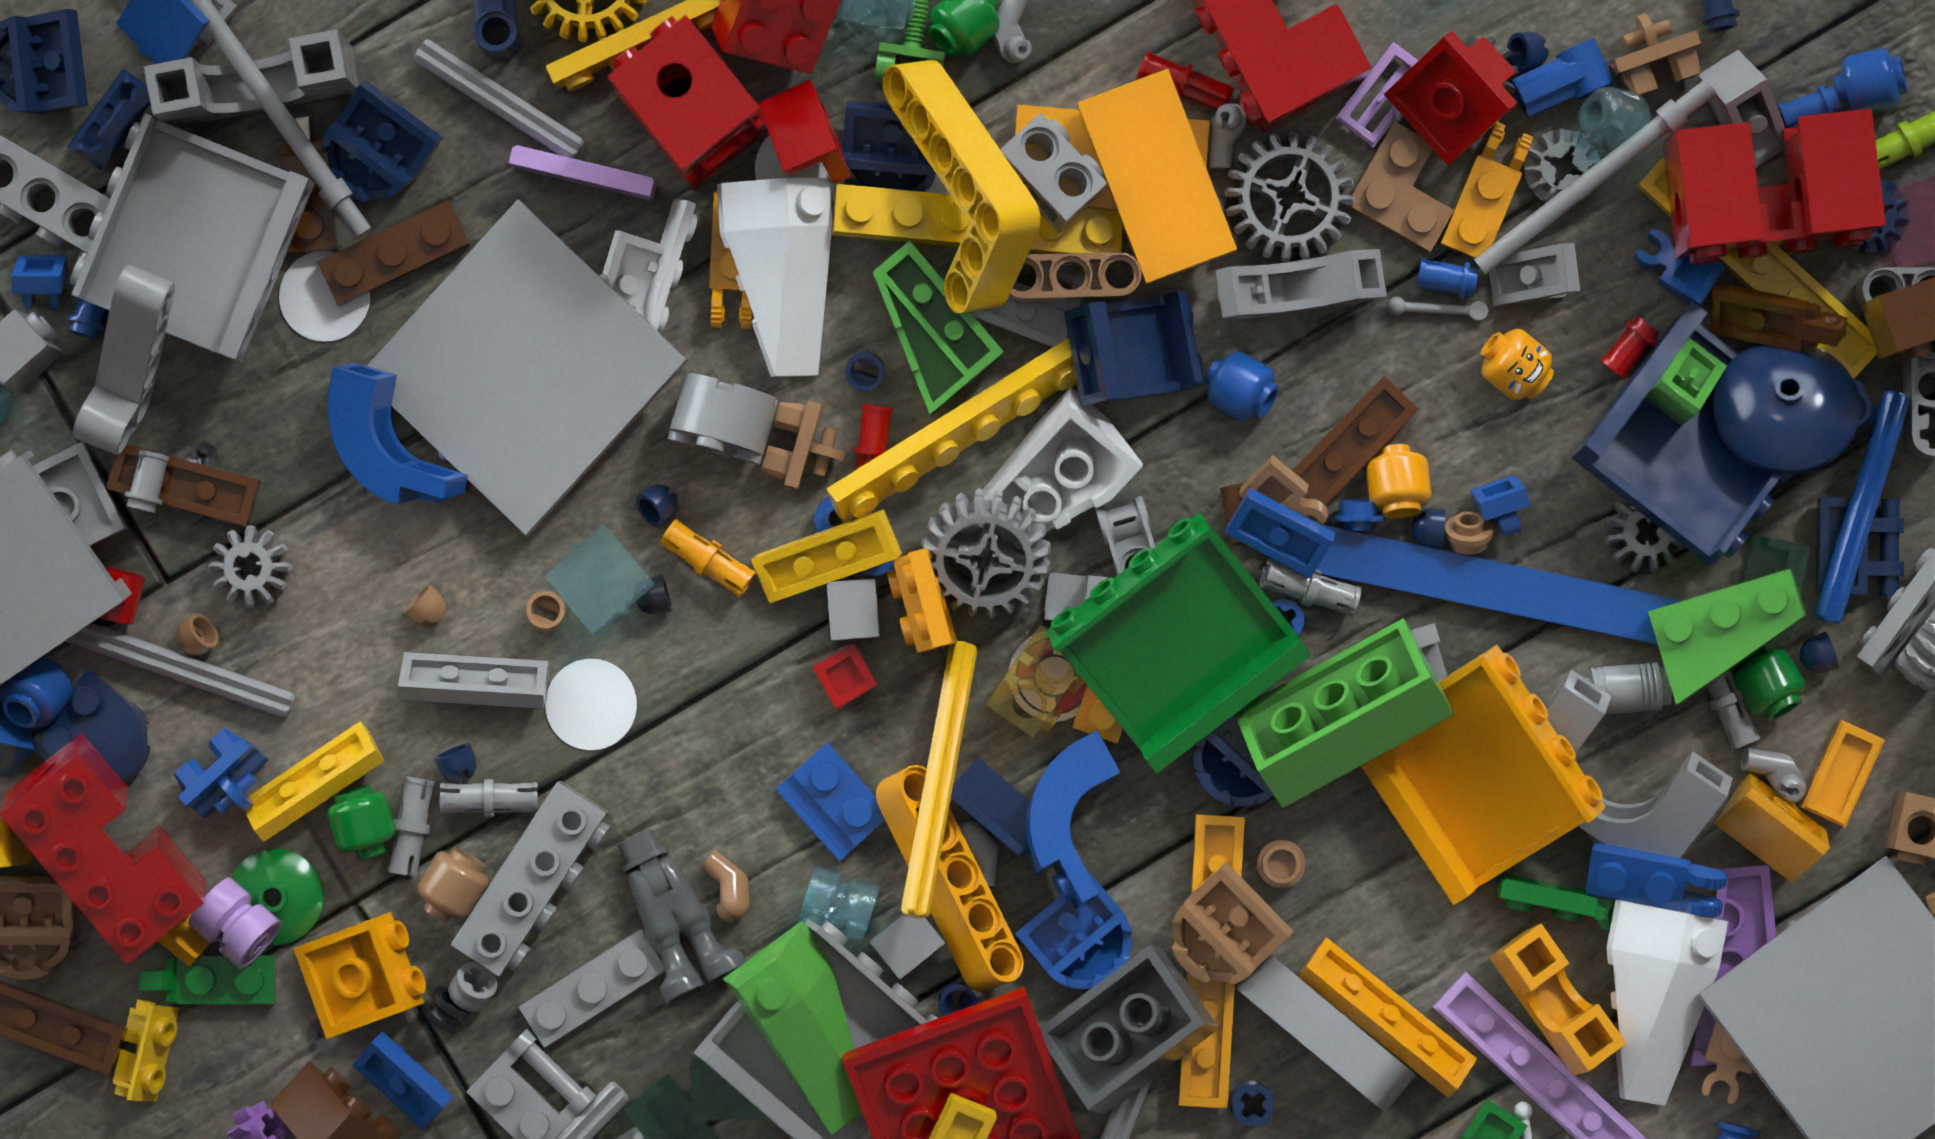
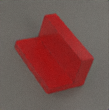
M811 79L759 103L780 166L786 176L793 175L822 162L833 184L851 177L826 107Z

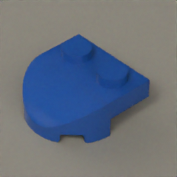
M1089 871L1088 874L1099 892V895L1093 902L1076 910L1071 900L1065 903L1058 896L1015 932V935L1050 977L1064 986L1076 989L1093 988L1129 960L1132 947V932L1125 914Z

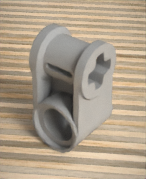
M1141 495L1134 497L1133 503L1105 511L1102 507L1095 509L1106 549L1110 552L1117 575L1125 570L1126 562L1145 548L1155 547L1152 526ZM1128 520H1135L1133 522L1126 523L1120 526H1113L1115 524H1119Z

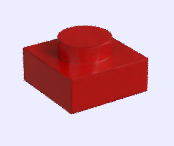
M854 643L812 667L836 709L878 685Z

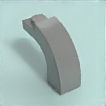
M1380 249L1351 250L1294 262L1234 266L1216 270L1217 295L1221 304L1223 318L1237 317L1238 320L1285 315L1387 297Z

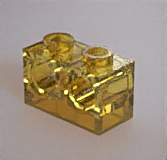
M1042 625L1036 630L985 704L1032 738H1034L1038 730L1045 735L1049 733L1063 712L1056 707L1058 701L1066 690L1075 695L1084 682L1069 662L1067 672L1060 678H1049L1042 672L1040 667L1042 656L1050 650H1055L1045 632L1047 629ZM1022 690L1034 691L1041 700L1040 711L1032 718H1022L1013 709V699Z

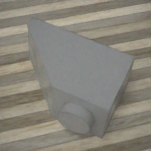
M1739 50L1698 74L1700 82L1706 79L1717 93L1708 103L1721 125L1750 122L1755 168L1784 150L1782 130L1786 128L1767 78Z

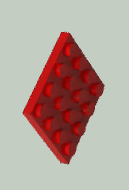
M1025 987L847 1051L841 1057L872 1139H929L950 1093L995 1110L997 1119L987 1139H1081Z

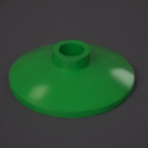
M272 848L256 852L240 863L231 877L251 895L250 905H263L282 922L278 934L270 945H282L300 939L314 927L322 913L324 888L320 875L306 858L291 850ZM270 888L278 889L282 895V900L276 907L268 905L265 901V893Z

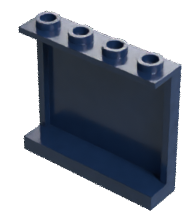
M1692 301L1675 318L1657 342V345L1651 350L1571 459L1710 566L1722 555L1730 559L1747 538V535L1742 532L1744 526L1750 519L1756 523L1764 515L1774 499L1768 496L1771 489L1776 483L1783 486L1793 474H1776L1757 469L1742 461L1725 445L1717 431L1713 418V397L1716 385L1699 412L1682 426L1645 399L1646 395L1689 338L1726 366L1739 355L1734 349L1700 324L1707 315V312ZM1784 388L1781 389V392L1787 396H1793Z

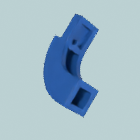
M356 362L332 368L327 398L329 427L335 447L342 461L357 481L376 496L396 505L415 499L431 503H445L446 498L465 493L468 474L422 461L411 455L399 442L391 421V405L397 379L396 374Z
M1098 731L1074 742L1050 763L1032 792L1025 815V845L1035 875L1038 876L1053 868L1056 875L1052 876V881L1059 896L1065 903L1071 900L1076 910L1093 902L1099 895V892L1073 845L1070 833L1071 816L1074 807L1080 800L1114 782L1120 774Z

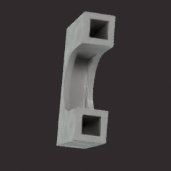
M337 29L289 38L290 51L253 61L285 107L353 94L359 86L352 46ZM190 57L144 66L152 114L160 121L174 127L264 111L232 64L201 65Z
M1571 669L1546 702L1545 707L1548 712L1547 720L1558 735H1563L1570 742L1574 749L1575 761L1577 763V751L1605 715L1612 696ZM1692 751L1671 780L1656 796L1637 804H1619L1603 799L1602 802L1606 808L1593 821L1588 824L1584 822L1578 827L1586 831L1587 836L1593 843H1603L1681 858L1727 798L1733 778Z

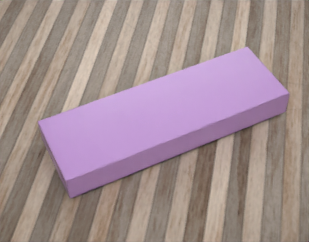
M518 145L512 146L509 164L514 169L648 201H653L657 185L652 177Z

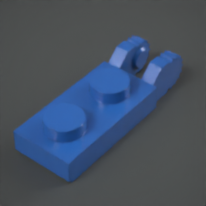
M1594 843L1585 894L1680 912L1684 909L1692 915H1703L1711 918L1722 914L1723 901L1716 897L1706 896L1705 894L1686 891L1687 882L1695 887L1721 890V888L1726 887L1728 876L1720 869L1691 864V860L1603 843Z

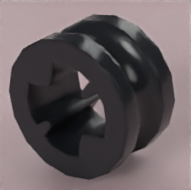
M437 987L432 992L433 1001H426L421 1007L422 1013L438 1029L455 1034L461 1027L459 1020H466L471 1011L458 1007L450 998L447 988Z

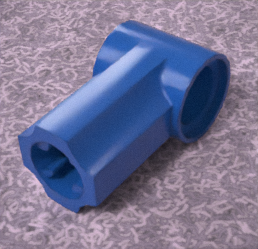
M1595 38L1563 51L1556 56V60L1510 81L1516 87L1514 95L1527 118L1545 112L1571 98L1579 100L1615 83Z

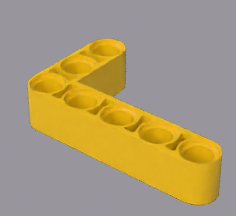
M926 60L891 65L887 67L883 75V92L888 104L970 222L945 278L944 293L949 307L958 314L1003 306L1012 291L1039 231V207L938 61Z

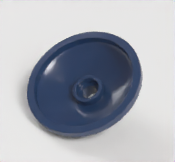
M1763 344L1748 348L1732 359L1717 381L1713 397V418L1717 431L1725 445L1745 463L1757 469L1776 474L1807 473L1834 461L1852 441L1860 416V398L1852 376L1841 362L1819 347L1804 348L1801 353ZM1786 387L1793 388L1797 394L1787 396L1781 392V389Z

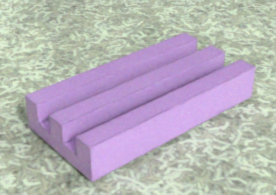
M1393 42L1337 115L1335 121L1341 126L1344 125L1353 135L1365 141L1366 145L1373 149L1400 112L1393 106L1373 133L1365 128L1387 99L1383 94L1418 60ZM1397 57L1402 63L1356 122L1350 117L1351 113L1392 59Z

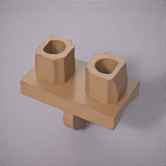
M1643 13L1635 16L1637 30L1622 35V39L1626 49L1640 44L1643 45L1644 49L1614 59V63L1608 65L1613 79L1621 77L1622 83L1631 99H1635L1658 89L1650 66L1659 62L1666 61L1674 84L1698 76L1700 74V67L1695 49L1701 44L1697 30L1658 43L1657 38L1672 33L1670 22L1667 19L1652 25L1649 16Z
M807 401L806 406L780 402L773 427L798 434L793 452L768 445L761 470L777 479L784 480L786 487L800 490L810 453L816 455L811 473L825 477L830 459L844 462L846 452L833 448L838 430L824 427L820 443H813L823 410L822 404Z

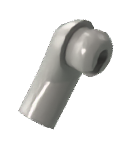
M1002 0L997 11L1000 27L992 39L999 55L1010 63L1023 62L1031 55L1032 45L1029 40H1026L1018 24L1029 0Z

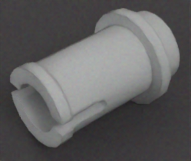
M139 450L130 492L125 491L124 494L128 498L126 507L155 514L157 505H162L163 500L158 498L166 465L170 457L155 452Z

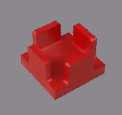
M1451 30L1383 95L1449 166L1516 106V100L1502 85L1515 73V70L1485 37L1480 38L1472 46L1467 47Z

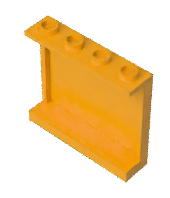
M1498 645L1493 646L1439 681L1454 715L1361 765V768L1453 905L1470 896L1479 886L1582 823H1590L1606 808L1602 802L1603 794L1600 787L1592 777L1584 775L1575 761L1576 756L1572 745L1563 735H1558L1547 720L1548 712L1544 703L1537 695L1529 693L1520 679L1521 672L1517 663L1509 654L1503 653Z

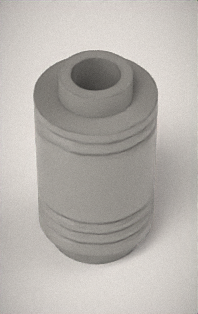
M1657 662L1639 665L1590 667L1588 669V677L1585 679L1612 696L1605 713L1606 715L1653 710L1661 711L1664 705H1671L1672 689L1665 667H1659Z

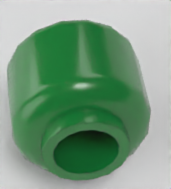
M941 0L931 9L929 14L931 27L928 29L930 38L948 56L970 57L976 54L999 30L1000 20L996 12L999 9L996 0Z
M1765 647L1740 663L1741 667L1733 676L1734 684L1737 690H1740L1743 697L1742 700L1754 716H1767L1770 721L1788 714L1802 703L1800 695L1805 689V681L1789 654L1783 649L1767 651Z
M370 785L359 786L334 795L335 803L328 808L327 818L338 850L344 853L356 852L358 860L385 852L384 842L392 839L396 834V826L386 795L381 791H372Z

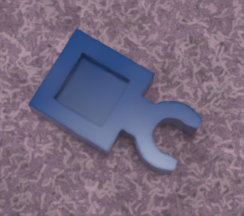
M1652 229L1647 239L1658 246L1659 253L1657 255H1648L1643 250L1638 249L1634 256L1635 262L1644 269L1653 270L1658 268L1664 273L1660 277L1658 285L1688 304L1693 301L1700 307L1724 272L1726 265L1720 261L1692 265L1690 264L1689 257L1676 258L1675 249L1671 247L1667 235L1660 230Z

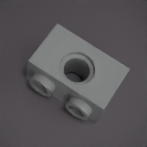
M14 309L0 321V381L3 385L22 391L65 353L56 343L61 338V335L45 317H39L34 312L28 315Z

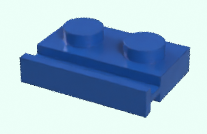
M828 742L775 789L839 861L885 821L877 804L876 795Z

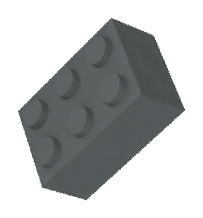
M1151 944L1040 1027L1048 1052L1089 1111L1101 1114L1109 1112L1220 1029L1168 952Z

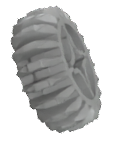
M1290 132L1286 147H1282L1277 133L1271 134L1269 137L1270 151H1266L1263 144L1257 140L1251 146L1257 157L1255 161L1244 153H1241L1237 158L1239 164L1247 171L1245 173L1238 170L1229 171L1228 178L1240 184V188L1225 189L1224 197L1229 200H1239V205L1227 208L1225 211L1226 216L1233 218L1242 215L1243 221L1233 228L1234 234L1240 235L1249 228L1253 235L1247 240L1245 246L1251 250L1256 246L1259 239L1267 243L1262 251V257L1265 259L1270 258L1274 246L1281 248L1280 259L1282 263L1290 261L1291 248H1297L1300 260L1309 259L1307 245L1312 243L1319 254H1323L1326 252L1327 246L1321 237L1325 234L1330 240L1335 242L1342 236L1332 223L1336 222L1341 225H1348L1350 223L1351 217L1347 213L1339 211V207L1353 206L1355 198L1350 195H1340V190L1351 187L1353 179L1345 177L1337 180L1335 174L1345 168V161L1341 159L1329 166L1326 160L1332 154L1333 148L1327 145L1320 155L1312 152L1317 138L1314 136H1309L1305 147L1300 148L1297 147V132ZM1283 159L1296 160L1290 176L1284 180L1277 181L1269 178L1265 180L1255 176L1264 166L1274 161ZM1309 166L1319 173L1326 185L1328 205L1320 202V198L1313 196L1306 189L1305 179ZM1297 175L1299 179L1295 188L1299 192L1296 196L1302 197V204L1294 203L1290 209H1287L1281 220L1280 214L1283 206L1280 205V202L1283 198L1277 199L1276 191L1285 192L1288 186L1292 185ZM1250 190L1259 193V196L1269 201L1273 207V219L1269 229L1260 223L1252 210ZM1303 214L1310 217L1314 215L1323 219L1316 228L1305 234L1297 236L1282 235L1289 218L1294 215Z
M978 488L975 490L974 501L969 502L967 497L960 492L956 496V508L944 502L939 509L941 518L933 516L929 518L927 528L931 533L922 535L921 546L929 548L930 552H932L933 558L930 560L934 575L938 577L941 585V596L946 597L952 594L950 607L953 611L964 602L969 604L968 614L971 617L977 614L978 607H987L986 613L992 619L996 615L997 605H1002L1004 610L1011 614L1015 610L1014 598L1028 604L1031 600L1030 589L1040 590L1042 588L1043 578L1040 574L1049 572L1050 561L1045 556L1051 553V543L1042 539L1046 535L1045 524H1033L1036 519V511L1033 508L1019 512L1021 499L1018 496L1012 498L1008 504L1002 502L1003 492L1000 489L994 492L993 500L984 499L983 490ZM983 523L977 532H960L959 536H954L958 531L967 526ZM999 526L1012 532L1018 538L1024 550L1015 549V544L1001 538L998 532ZM991 537L990 550L992 551L988 558L985 559L983 569H980L981 557L979 555L982 553V549L986 547L987 539ZM947 556L956 558L955 563L967 566L973 575L972 580L958 573L951 565ZM1013 570L1016 571L1004 580L988 583L989 579L998 573L1011 574Z

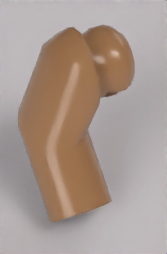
M715 849L700 868L720 884V903L716 906L718 916L725 922L734 923L738 921L740 916L746 915L749 909V880L744 872Z

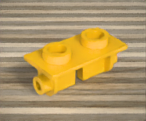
M137 999L135 1007H130L126 1024L128 1030L124 1041L138 1045L136 1053L120 1050L114 1078L112 1079V1084L116 1085L114 1094L127 1097V1100L157 1102L159 1091L162 1089L166 1079L165 1065L170 1045L177 1034L176 1020L179 1007L156 1005L155 1002L144 999Z

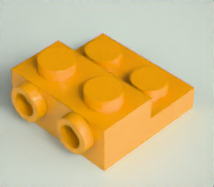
M929 548L909 552L908 555L898 557L893 560L895 569L887 571L894 599L903 597L907 616L899 618L905 643L907 646L915 644L917 653L957 643L946 597L941 596V585L938 577L934 575L930 560L933 558V555Z
M391 912L293 948L326 1039L424 1003L422 993L426 990L424 975L417 966L410 965L405 948L409 945L407 929L401 921H394Z

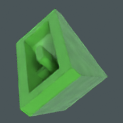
M1689 338L1646 395L1645 399L1682 426L1699 412L1727 366Z

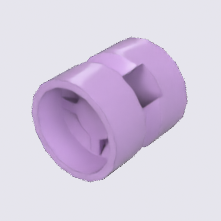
M228 877L217 884L205 896L204 904L191 914L188 925L207 942L219 941L221 943L219 952L238 969H243L255 961L278 934L282 922L263 905H250L251 895L236 881Z

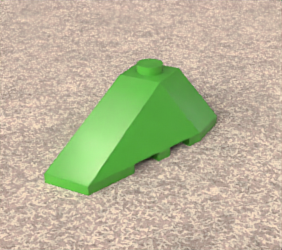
M801 921L724 977L723 980L828 1133L832 1135L862 1113L841 1058L845 1052L855 1048L831 961L806 924Z

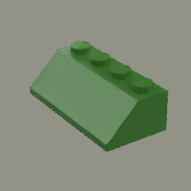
M1402 618L1251 701L1238 711L1235 717L1258 773L1281 807L1284 808L1375 757L1390 751L1419 733L1434 727L1441 721L1454 715L1441 684L1408 624Z

